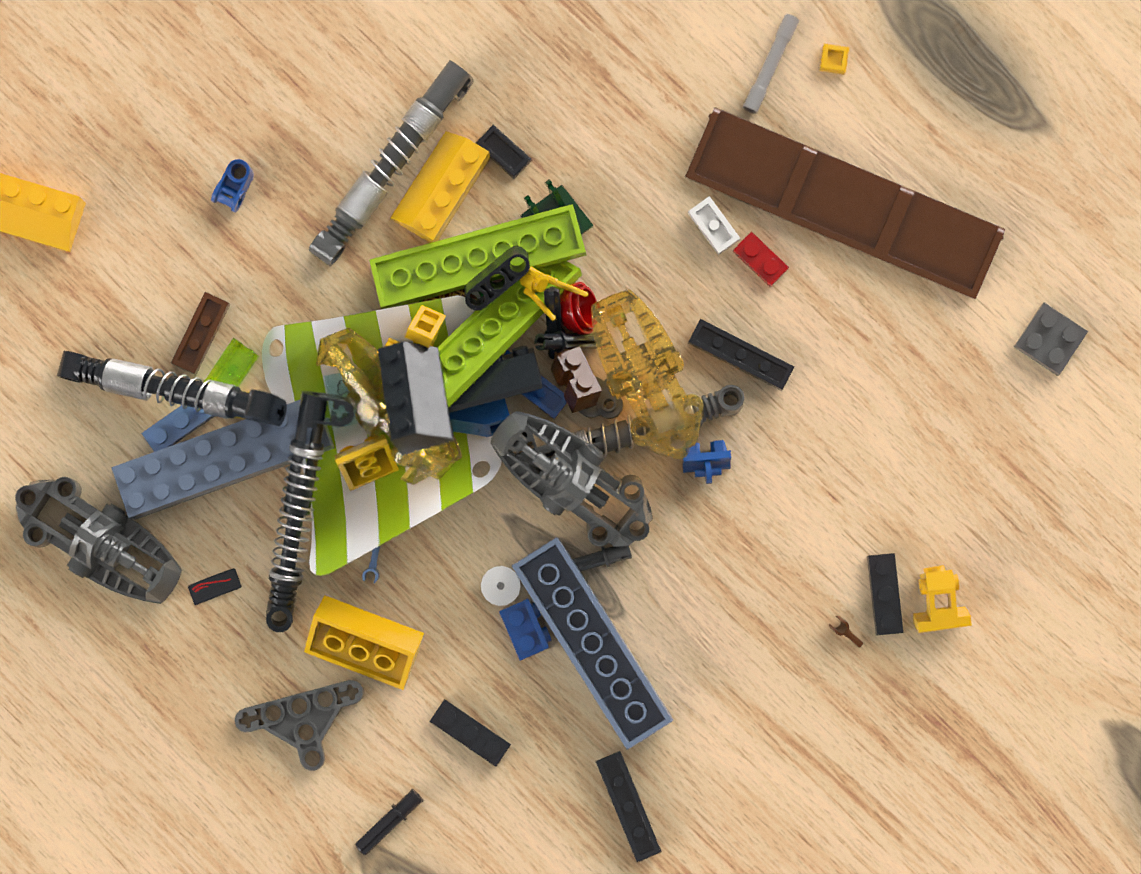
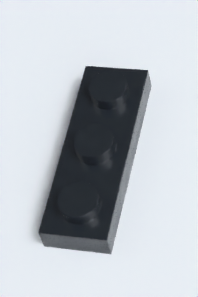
M895 553L867 556L875 635L904 633Z
M446 699L443 700L429 721L495 767L511 745Z

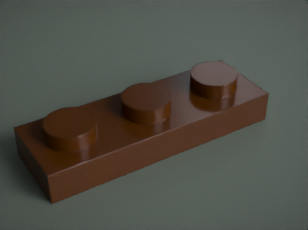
M207 292L204 293L171 364L197 375L230 306L229 302Z

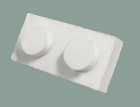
M710 196L688 211V215L718 255L740 240L738 234Z

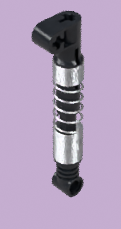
M63 351L57 373L59 378L77 383L84 382L97 385L106 392L145 401L149 400L151 395L154 394L158 404L165 397L170 406H174L175 403L181 404L183 409L190 406L195 408L196 412L203 409L208 415L226 419L240 417L274 426H281L287 411L286 401L268 392L250 389V393L244 392L235 385L208 380L203 383L199 377L191 380L186 374L177 377L176 373L172 371L165 374L162 369L154 370L152 367L111 358L106 360L89 358L88 356L70 351ZM160 371L164 377L155 376V372ZM169 374H173V375H174V376H170L169 379L166 378L167 375H169Z

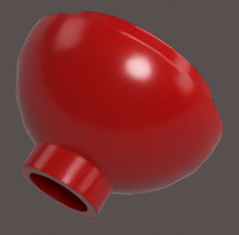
M575 282L570 285L586 291L588 296L584 297L564 289L560 295L562 324L575 334L586 335L593 332L598 322V303L593 291L586 284Z

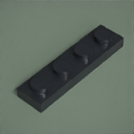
M702 319L699 320L688 341V344L780 391L784 389L795 367Z
M621 751L595 761L636 862L661 853L662 851Z

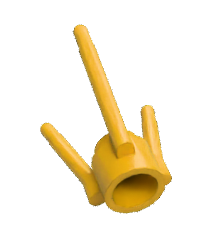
M530 267L527 274L520 279V284L525 287L523 293L531 297L551 320H555L556 317L535 294V292H543L548 283L584 297L588 296L586 291L558 281L557 278L544 274L533 267Z

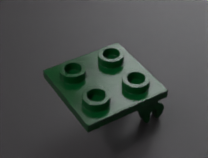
M550 179L545 182L549 195L537 204L532 202L529 195L523 198L528 206V210L520 215L521 218L573 204L581 235L594 226L564 186L560 185L556 188L552 185Z

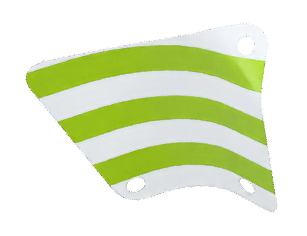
M457 295L337 318L273 327L265 337L262 347L265 381L271 394L284 399L286 404L300 400L302 391L339 395L338 392L342 394L345 391H349L353 383L359 387L361 395L376 410L375 412L352 403L354 418L349 425L344 427L327 425L335 448L323 452L324 454L321 455L323 459L318 460V467L321 469L316 472V477L319 480L315 481L314 485L318 490L313 491V497L316 500L311 503L314 511H311L312 544L309 565L310 570L315 575L321 576L334 572L487 485L497 474L502 460L490 444L492 436L483 437L452 431L454 441L401 456L390 440L378 349L386 345L389 337L399 342L413 343L412 340L405 338V334L421 305L446 315L433 347H438L475 311L466 305L465 297ZM275 339L283 343V352L277 357L271 356L269 351L270 345ZM340 380H344V381H341V382H340V384H339V389H340V390H338L337 384L339 383ZM328 401L325 418H330L331 410L336 412L337 417H341L342 413L347 412L344 410V406H339L338 410H333V401ZM384 434L399 470L350 491L335 461L334 455L338 454L344 447L363 443L366 438L372 435L379 436ZM307 458L303 459L302 464L306 465ZM480 461L488 462L490 465L488 474L484 477H475L472 472L474 465Z

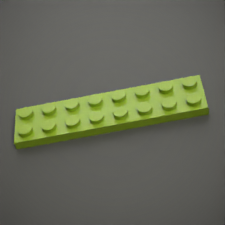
M573 204L370 259L381 309L403 306L465 289L466 284L505 251L514 246L522 247L527 251L530 267L535 269L587 256ZM515 257L510 263L514 266H519L524 262V259ZM495 274L490 280L495 281L504 277L500 274Z
M568 261L537 269L569 285L575 283L582 276L581 269ZM520 280L487 307L474 311L438 346L448 407L544 314L531 297L523 293L525 287L520 284ZM549 283L546 287L547 289L550 286H554L556 289H559L560 295L564 291V289ZM544 291L535 292L539 299L544 303Z

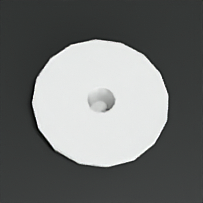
M505 566L491 568L485 573L481 582V591L485 599L491 604L498 606L508 605L513 602L519 595L521 588L520 579L516 572Z

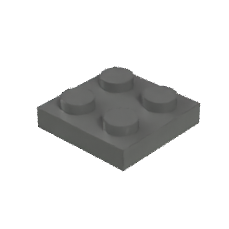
M1044 302L1014 345V348L1059 376L1088 331Z

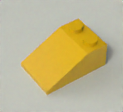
M384 434L379 436L372 435L366 438L363 443L344 447L338 454L334 455L335 461L350 491L399 470Z

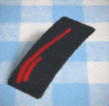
M233 568L188 586L194 605H198L240 589L242 586L236 569Z

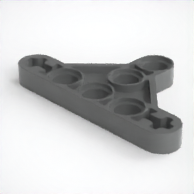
M347 680L243 708L235 716V725L242 732L264 729L297 748L302 766L307 770L314 771L324 765L325 753L322 741L341 708L360 702L364 695V689L358 681ZM350 684H352L353 688H358L359 693L355 694L354 700H351L350 696L341 697L343 703L338 704V695L334 688L339 687V693L347 691ZM324 691L330 692L333 696V702L328 707H323L318 702L319 694ZM298 698L304 699L307 703V709L302 714H297L292 709L294 700ZM272 705L278 706L281 710L280 718L276 721H271L266 716L268 707ZM261 708V718L265 723L264 725H260V720L252 721L250 728H247L246 724H241L240 719L244 718V713L247 712L249 716L259 715L256 709ZM304 724L310 725L314 731L312 738L309 740H303L299 736V728ZM314 750L319 753L320 762L318 765L310 766L306 763L305 756L309 751Z

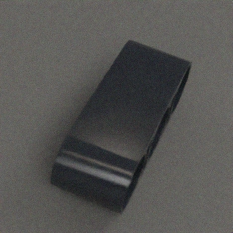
M519 246L509 248L470 280L464 289L466 305L471 310H482L526 275L530 268L527 251ZM515 257L524 259V262L519 266H514L510 263ZM495 274H500L504 277L502 281L497 283L492 282L490 278ZM474 291H480L483 293V296L479 299H473L470 297V294Z

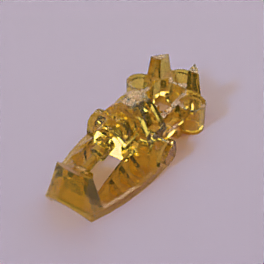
M630 289L617 292L591 305V313L598 355L607 376L606 384L612 397L619 399L625 396L636 416L630 424L632 441L638 446H647L652 452L663 457L685 458L689 454L690 448L696 445L700 422L704 416V405L699 396L694 394L686 395L683 388L679 385L675 374L683 371L684 366L679 351L675 350L667 332L654 313ZM633 312L646 341L638 346L634 337H630L625 323L628 322L625 314ZM609 321L613 328L617 327L622 335L623 341L621 343L625 349L622 353L619 352L606 325ZM666 389L682 424L659 433L644 400H649L654 412H661L664 408L669 407L662 392ZM694 405L699 410L695 414H688L685 412V408ZM639 427H647L650 430L644 436H640L635 432ZM677 439L683 440L686 443L679 449L671 445Z
M346 328L320 338L316 365L324 364L330 367H337L344 379L343 383L349 391L346 398L352 401L354 410L356 409L355 419L371 438L378 435L381 431H384L390 437L378 350L351 328ZM347 346H348V348H349V350H350V352H351V354H352V356H353V358H354L356 364H355V363L350 359V357L343 351ZM454 434V441L403 456L394 447L391 450L392 458L399 465L410 467L401 480L415 485L430 476L434 479H441L454 463L462 458L461 450Z

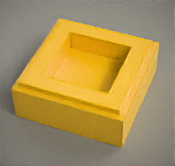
M824 43L819 71L845 75L849 47Z

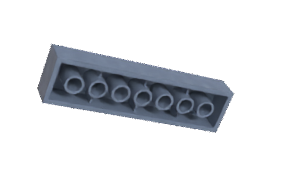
M301 399L287 404L286 416L281 426L245 419L111 467L128 518L136 520L289 465L290 462L287 458L292 455L289 445L290 441L295 438ZM324 425L322 436L323 452L335 448L327 425ZM312 428L307 430L305 444L310 443Z
M558 537L512 565L627 750L673 721L671 714Z

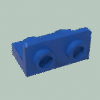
M527 598L522 602L499 611L520 661L549 649L548 642H551L552 639L547 627L541 628L537 618L541 617V613L534 602L530 603Z

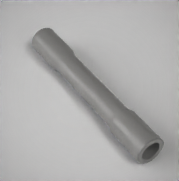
M785 14L765 63L743 105L746 111L757 114L782 54L799 23L797 17Z

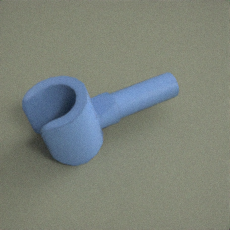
M380 546L372 551L369 568L362 574L364 582L366 581L368 571H372L375 574L374 583L379 579V571L376 568Z

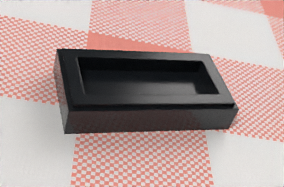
M492 125L476 142V144L489 151L490 158L513 179L532 161L523 150L495 125Z

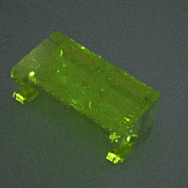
M233 338L204 380V383L212 380L239 387L259 358V355Z

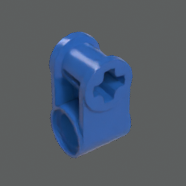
M235 159L227 165L221 180L213 191L212 202H220L230 207L231 211L235 213L239 210L254 177L253 170L247 162ZM240 167L246 168V174L243 178H234L236 169Z

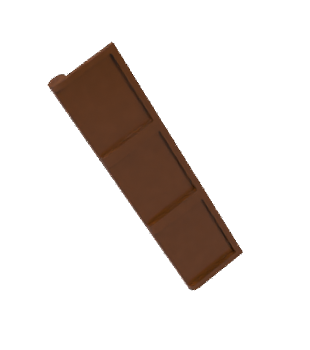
M717 107L709 114L710 119L685 175L686 178L962 295L976 299L999 244L1004 239L1005 228Z

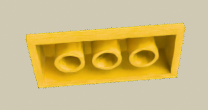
M445 131L390 219L429 243L438 241L489 162V151L468 138Z
M0 173V232L70 252L86 205L84 200L80 196Z
M324 595L313 616L304 652L404 690L419 652L424 633Z

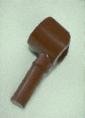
M836 616L841 621L839 627L834 628L829 623L830 629L839 636L844 635L860 648L863 642L849 630L848 622L842 617Z

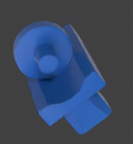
M724 440L710 442L711 452L704 453L700 451V443H686L682 461L683 473L695 472V477H705L706 484H712V476L722 475L721 470L731 469V450L727 451Z

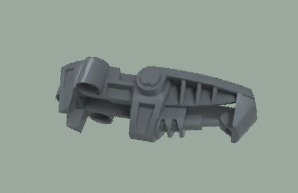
M516 411L509 415L497 428L490 444L508 470L521 484L541 500L543 507L551 514L560 516L564 510H567L587 522L588 538L593 545L604 546L611 543L613 546H627L634 541H640L647 537L649 534V523L652 521L653 516L642 481L638 476L626 475L620 479L616 475H610L599 467L605 459L602 451L565 428L540 417ZM525 427L556 451L550 459L541 452L536 453L527 446L528 440L521 434ZM511 450L516 453L520 451L526 453L533 459L532 463L539 467L541 471L534 468ZM594 483L630 507L618 524L605 515L601 516L596 513L594 508L584 501V499H587L599 509L606 505L610 496L594 486ZM630 485H635L639 488L634 494H627L625 489ZM635 521L643 523L642 528L639 530L631 529L630 525ZM596 527H604L606 529L602 535H595L592 531Z
M61 477L57 480L32 481L29 485L22 486L17 490L15 495L16 510L19 521L24 528L23 538L27 544L38 548L45 547L49 543L55 545L72 557L67 564L71 572L81 578H89L97 584L127 597L161 604L174 590L182 573L180 565L156 537L135 520L128 518L124 510L111 503L110 505L106 504L103 510L99 511L80 498L82 493L80 484L68 477ZM67 483H71L73 491L69 496L64 497L62 495V487ZM33 491L36 499L33 504L27 505L25 503V496ZM50 497L55 498L87 519L85 522H82L69 513L61 519L59 526L74 535L73 540L37 518ZM41 528L43 537L40 541L35 542L32 538L33 531ZM133 545L162 563L163 566L160 571L152 566L147 569L137 563L136 558L127 553L129 547ZM118 564L127 569L133 568L144 576L143 580L150 584L149 588L145 589L115 570Z

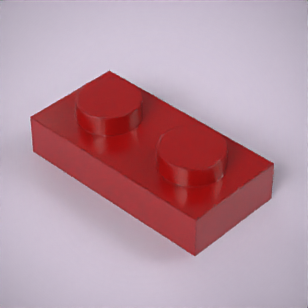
M752 231L732 251L769 287L789 269V266Z

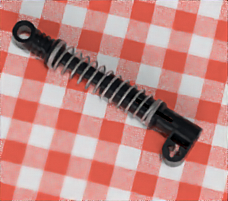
M302 391L295 438L290 441L289 445L292 455L287 458L290 466L286 467L289 475L284 478L287 486L282 489L285 496L280 499L284 506L279 511L284 516L277 520L282 526L276 529L280 537L274 540L279 547L272 550L277 557L271 559V563L275 567L269 570L268 577L272 587L270 588L271 594L269 595L266 609V623L268 628L277 633L287 631L292 625L295 607L293 603L296 601L295 597L297 594L295 590L301 585L303 579L302 572L304 570L296 567V562L304 563L306 561L304 558L297 557L298 552L308 551L306 548L299 547V542L309 541V539L300 536L301 531H311L307 527H302L303 521H312L311 518L305 516L310 515V511H314L311 503L316 500L313 497V491L318 490L314 485L315 481L319 480L316 477V472L321 469L318 467V460H322L321 455L324 454V445L322 444L324 425L344 427L349 425L354 418L353 405L344 396ZM328 401H333V410H338L339 406H344V410L347 412L342 413L341 417H337L336 412L331 410L330 418H325ZM312 428L310 443L305 444L307 430ZM303 457L307 458L306 465L302 464ZM301 467L305 468L304 475H300ZM287 518L286 524L280 522V520ZM285 528V534H281L278 531ZM284 539L283 545L279 544L277 540ZM282 549L281 555L277 554L275 550ZM280 559V565L275 564L273 561ZM277 611H282L287 616L282 621H276L272 618V615Z

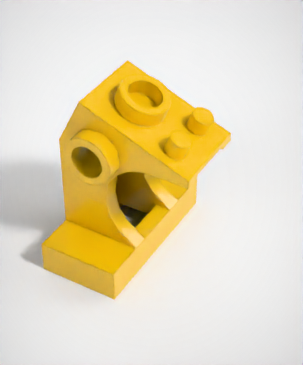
M421 305L407 329L405 338L412 340L413 343L430 348L435 343L446 315ZM389 337L384 347L399 343V341Z
M944 565L923 568L924 574H920L919 589L921 595H926L927 610L926 612L912 613L913 624L918 633L972 626L971 615L966 607H957L956 590L960 589L958 575H953V570H945ZM947 594L948 607L935 608L934 595Z

